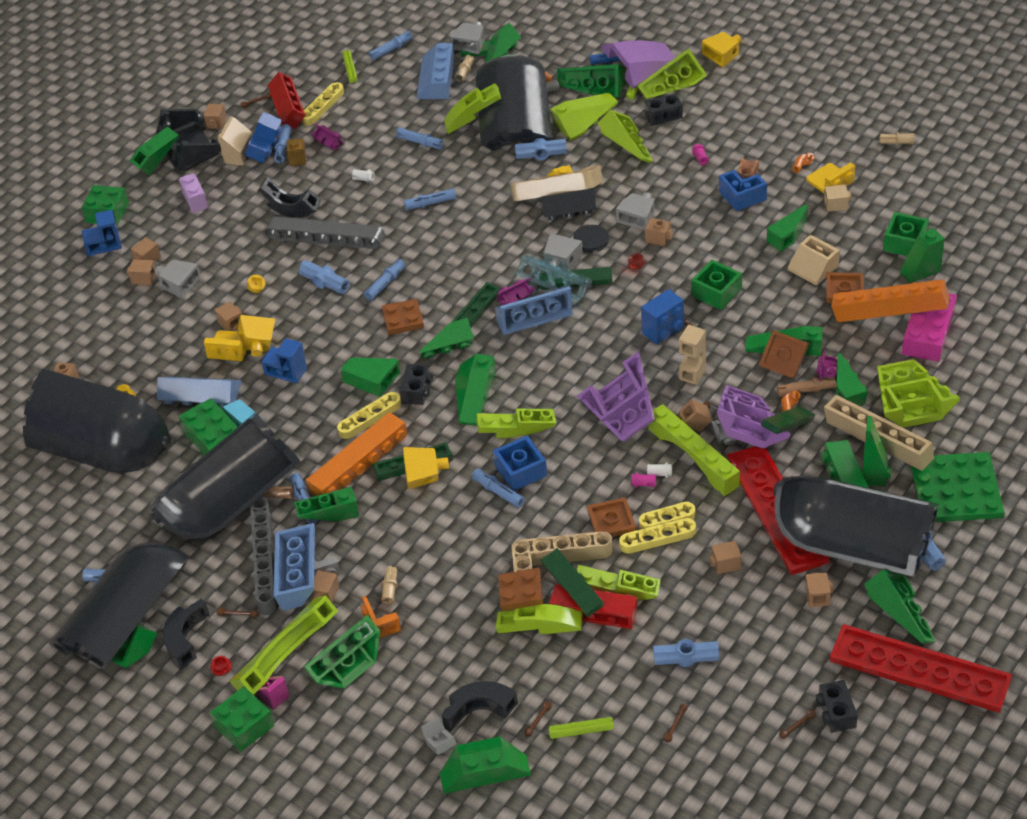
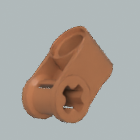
M741 158L738 175L743 180L757 175L759 160L750 161Z

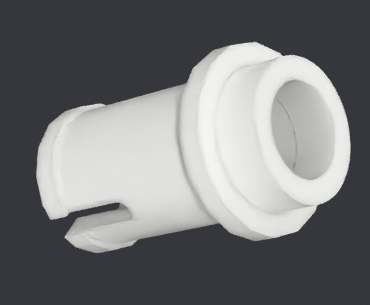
M354 169L352 172L353 180H362L367 183L374 181L375 173L371 169L367 171Z
M668 462L656 465L648 464L647 475L665 476V478H668V476H672V464H668Z

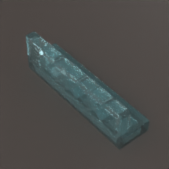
M532 255L522 256L516 273L517 276L525 279L530 278V281L554 291L578 284L581 286L578 295L573 294L571 291V298L578 301L582 300L586 287H590L593 281ZM525 263L531 266L533 273L529 275L522 273ZM546 271L549 279L541 281L538 273ZM562 278L565 286L556 287L554 279Z

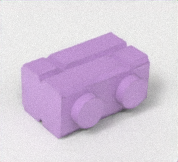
M189 174L180 177L181 190L191 212L195 213L207 209L205 193L196 175Z

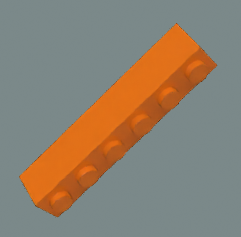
M943 279L835 293L831 306L838 323L948 309L950 296Z
M388 412L306 479L309 493L313 496H319L347 487L355 478L362 475L372 463H376L378 459L391 451L395 445L408 436L406 423Z

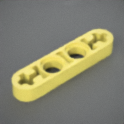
M338 82L330 84L304 110L306 116L302 120V124H314L343 96V85Z
M389 392L342 420L337 425L338 435L343 439H349L376 423L388 412L393 413L401 407L400 395L396 392ZM377 408L382 409V411L378 413L372 412L374 409ZM359 418H366L364 422L357 421Z
M684 518L625 533L619 539L620 549L622 552L630 554L692 538L696 534V523L692 519ZM664 531H671L673 534L664 536L662 533ZM652 536L653 539L651 541H645L643 540V537Z

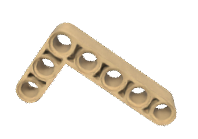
M593 165L577 172L525 180L510 185L513 200L520 201L593 188L603 182L600 165Z
M601 531L517 540L512 545L514 572L532 569V566L543 565L540 559L556 548L559 549L569 562L608 558L612 554V537L608 532Z

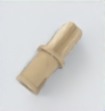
M467 55L463 63H460L458 66V71L454 76L458 82H463L466 75L471 71L470 67L474 58L470 55Z
M896 132V134H880L879 142L881 144H896V146L898 144L913 145L914 133L900 134Z
M388 566L385 569L384 581L381 583L383 588L381 601L385 605L394 603L395 590L398 587L396 582L397 568Z

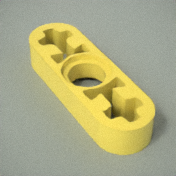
M682 502L643 513L639 517V528L641 530L684 518L693 520L695 518V506L690 502ZM671 515L673 518L664 520L662 516Z

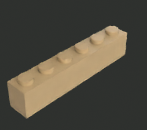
M835 395L824 406L828 424L864 442L867 416H872L886 453L921 471L934 459L932 442L838 395Z

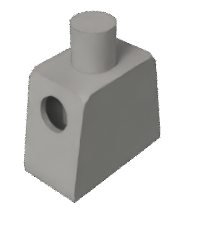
M475 21L473 24L462 23L450 35L453 50L480 54L485 40L484 27L478 21Z
M644 192L642 196L634 193L630 194L616 208V222L645 230L649 220L654 215V200L648 192Z
M551 233L544 250V264L547 266V270L549 272H555L557 269L569 270L583 254L582 241Z
M171 260L165 268L157 266L155 269V275L159 277L161 287L182 299L201 278L199 267L196 263Z

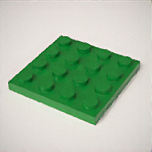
M990 452L934 455V459L923 471L909 465L916 498L939 504L935 522L1004 518L1005 512Z

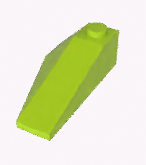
M687 49L637 85L645 99H650L693 86L705 78L707 74L690 49Z
M610 93L565 101L551 108L553 124L572 141L584 135L592 124L595 125L602 115H606L618 104V101Z
M610 110L597 123L601 128L600 132L605 137L610 138L640 160L648 163L653 162L648 149L642 145L643 139L637 135L639 133L638 128L629 116Z

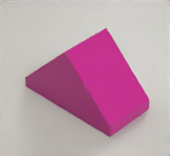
M283 676L270 677L255 693L272 710L289 698Z

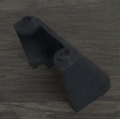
M160 109L156 135L166 127H169L179 135V138L166 154L176 171L186 170L217 156L221 152L218 139H212L210 143L201 130L204 118L198 109Z

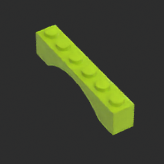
M664 404L653 410L655 420L648 424V429L660 440L670 441L682 448L698 464L710 484L723 496H726L740 487V471Z
M326 595L315 598L229 682L237 691L244 686L254 695L268 681L280 663L304 640L324 626L338 610Z

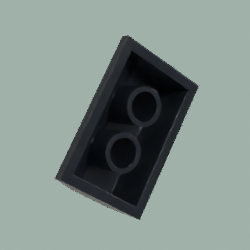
M594 188L539 197L543 218L548 217V220L558 219V215H565V218L574 217L577 212H582V215L592 214V210L597 209Z

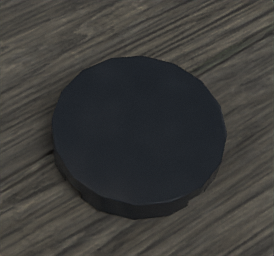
M585 225L574 233V239L582 241L583 252L593 253L595 250L597 252L601 251L609 243L608 232L605 228L598 225Z

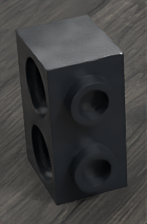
M676 93L644 101L645 116L651 126L683 118V104Z
M406 365L400 388L402 404L424 405L425 399L429 397L430 393L429 384L433 382V373H430L429 365Z
M845 680L820 684L819 693L816 694V702L818 707L823 709L822 719L824 724L829 726L830 732L834 733L857 728L858 714Z

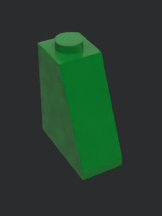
M935 228L918 234L900 270V274L910 284L941 271L945 238Z
M350 358L341 368L343 383L379 397L383 395L400 374L399 360Z

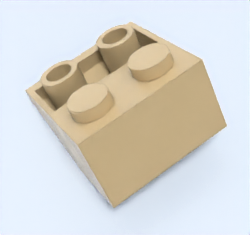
M231 116L218 136L221 155L223 156L224 163L243 166L248 158L245 152L253 135L252 131Z
M810 235L799 244L788 266V270L817 286L826 278L827 272H833L839 266L840 250Z

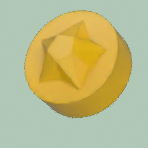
M260 275L250 276L247 281V288L253 293L262 292L265 287L264 278Z

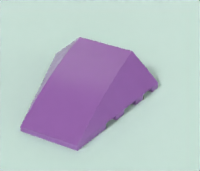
M638 40L601 45V49L608 58L618 56L626 66L625 80L632 89L675 58L665 43Z
M638 351L622 362L627 371L598 391L594 386L590 385L577 395L622 442L655 420Z
M725 385L717 415L728 437L760 448H766L788 439L791 435L789 431L775 434L761 426L763 419L775 414L769 412V406L760 396Z

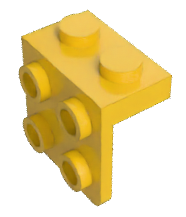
M850 162L842 168H838L834 164L828 163L808 175L806 181L823 193L827 186H848L855 181L856 165Z
M219 330L214 338H205L204 340L207 358L243 361L247 350L243 349L238 332Z

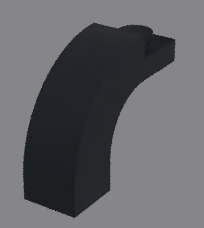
M269 177L262 181L257 190L268 200L266 205L269 208L290 217H306L314 213L321 202V199L310 189L298 195L289 194L277 186Z
M201 598L185 610L178 606L170 614L164 625L163 639L169 658L180 671L197 659L194 647L186 640V636L194 626L209 616L206 602Z
M491 681L474 682L462 686L449 696L450 706L442 714L443 726L451 732L467 714L475 710H489L505 719L518 705L517 692L506 685Z

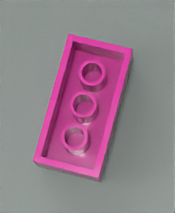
M949 293L948 309L911 314L903 338L902 355L940 362L955 313L956 294Z

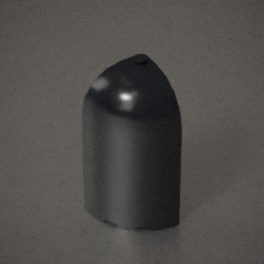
M504 55L493 58L481 65L476 72V88L482 91L495 83L499 88L501 99L478 111L481 145L495 151L502 146L512 144V141L521 140V143H533L537 138H544L547 141L552 139L546 75L543 64L528 56Z
M44 368L40 371L31 387L34 391L30 401H26L24 415L27 417L26 425L23 426V438L27 447L105 471L129 473L139 471L151 465L170 446L171 438L163 418L152 406L134 395Z
M253 413L158 495L150 506V509L153 511L151 516L158 524L162 522L178 536L190 539L209 537L222 530L301 461L280 438L275 440L272 437L274 432L257 413Z
M811 476L784 478L775 484L773 494L776 495L775 519L781 533L793 545L806 551L913 577L921 566V556H925L929 541L926 538L929 531L934 529L939 507L938 503Z
M150 542L126 548L113 559L49 644L65 656L68 654L76 655L78 652H82L83 658L92 661L105 670L179 569L187 564L190 557L179 549Z

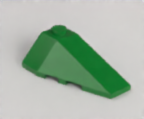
M616 64L558 68L557 81L559 86L593 96L610 93L614 98H619L625 85V67Z
M801 326L777 331L807 342L809 345L805 353L806 356H821L823 327ZM772 332L747 336L745 352L764 353Z
M475 354L459 365L455 376L459 424L477 426L476 415L483 412L496 373L494 356Z
M867 416L862 474L867 485L886 487L887 479H891L892 467H888V457L872 416Z
M882 570L864 584L868 590L867 595L922 644H934L936 642L927 621L919 614L922 608L914 602L913 597L916 594L904 574Z
M138 624L111 661L127 668L150 652L157 633Z

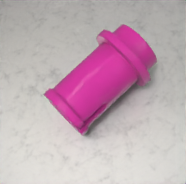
M701 144L694 145L692 154L696 156L700 165L707 164L709 158L705 153V147Z
M638 472L632 474L631 486H635V488L637 486L655 487L656 475L638 474Z

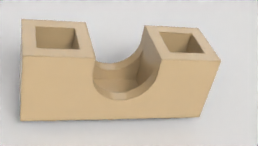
M688 325L679 338V353L684 355L683 361L679 366V380L697 385L706 371V330Z

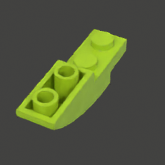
M494 83L482 91L476 88L460 99L444 120L447 133L449 134L476 119L475 113L501 99L498 86Z
M516 409L515 414L477 413L476 415L478 433H495L496 438L525 436L556 426L554 409Z
M582 565L577 567V572L593 590L609 591L623 595L628 594L636 596L637 600H649L658 597L661 579L620 570L619 574Z
M551 604L502 611L497 614L496 630L497 633L538 629L540 635L581 631L583 613L572 608Z

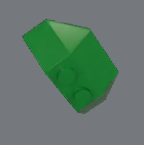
M366 615L303 666V668L316 684L344 689L376 663L381 631L371 618Z
M500 736L456 745L439 773L444 794L531 776L526 754Z

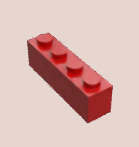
M278 71L267 86L277 114L282 120L281 124L284 127L285 124H288L295 130L306 114L292 78Z
M555 584L549 604L581 611L583 613V622L633 629L638 610L636 596L594 590L605 606L587 617L561 585Z

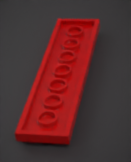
M754 446L727 454V460L740 471V485L789 574L794 575L829 564L828 556L806 551L793 545L781 533L775 519L776 495L773 494L775 484L782 480L783 477L767 449Z
M845 624L841 627L829 660L832 663L1001 713L1013 675Z

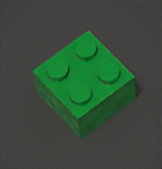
M93 185L81 207L85 222L97 224L95 213L112 210L116 225L118 226L129 205L125 188Z
M894 212L884 234L883 251L908 256L918 234L929 230L930 219Z
M711 260L691 280V296L720 310L742 290V273L715 260Z
M244 686L210 712L214 727L240 752L275 726L271 711Z

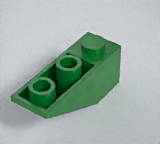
M510 22L492 35L485 62L507 55L509 49L512 50L518 45L517 41L521 36Z
M166 127L141 145L129 161L150 176L179 138V135L169 127Z
M805 204L776 223L771 224L767 228V242L781 252L792 246L808 218V205Z
M468 318L449 323L420 350L419 357L429 359L441 352L447 354L459 347L460 349L470 347L473 344L474 336Z
M839 353L836 395L858 406L865 405L866 396L868 395L867 388L861 384L857 373L852 371L848 360H845L842 354Z
M352 487L294 502L298 519L344 521L359 516Z

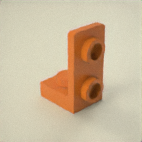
M362 597L363 605H360L364 617L368 615L381 631L380 638L401 631L399 617L396 612L376 619L367 597Z

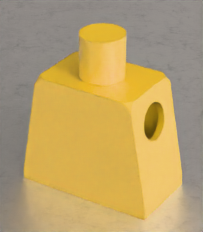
M721 32L702 40V54L724 67L738 56L739 44L742 42L741 37L738 34L730 36L725 32Z
M240 315L238 333L243 349L251 350V354L254 357H259L262 355V352H267L272 338L275 319Z
M403 447L408 489L438 481V470L449 469L448 457L436 459L434 448Z

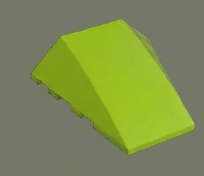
M914 359L877 366L884 416L902 428L940 421L960 401L958 395L951 394L950 389L946 385L942 386L939 384V380L935 376L931 377L928 374V370Z

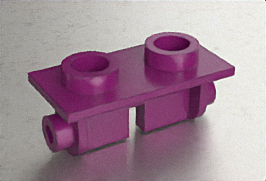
M314 124L317 127L311 134L314 140L323 143L332 150H337L340 143L345 145L339 133L336 131L331 132L325 125Z
M530 278L520 279L514 285L500 289L496 302L500 300V304L503 306L517 302L516 295H518L520 300L531 296L534 288L528 285Z
M824 350L823 356H819L816 374H820L819 381H821L822 376L832 378L836 375L837 359L833 356L825 355L826 350Z

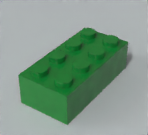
M212 398L178 416L182 431L203 455L237 428V425Z

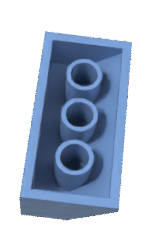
M437 43L422 57L417 99H449L454 65L453 43Z
M570 286L496 307V321L503 335L572 316Z
M158 377L157 400H163V404H175V401H181V405H193V402H200L201 404L212 398L215 403H218L219 407H223L236 401L241 380Z
M314 523L275 532L274 598L282 610L301 607L314 591Z

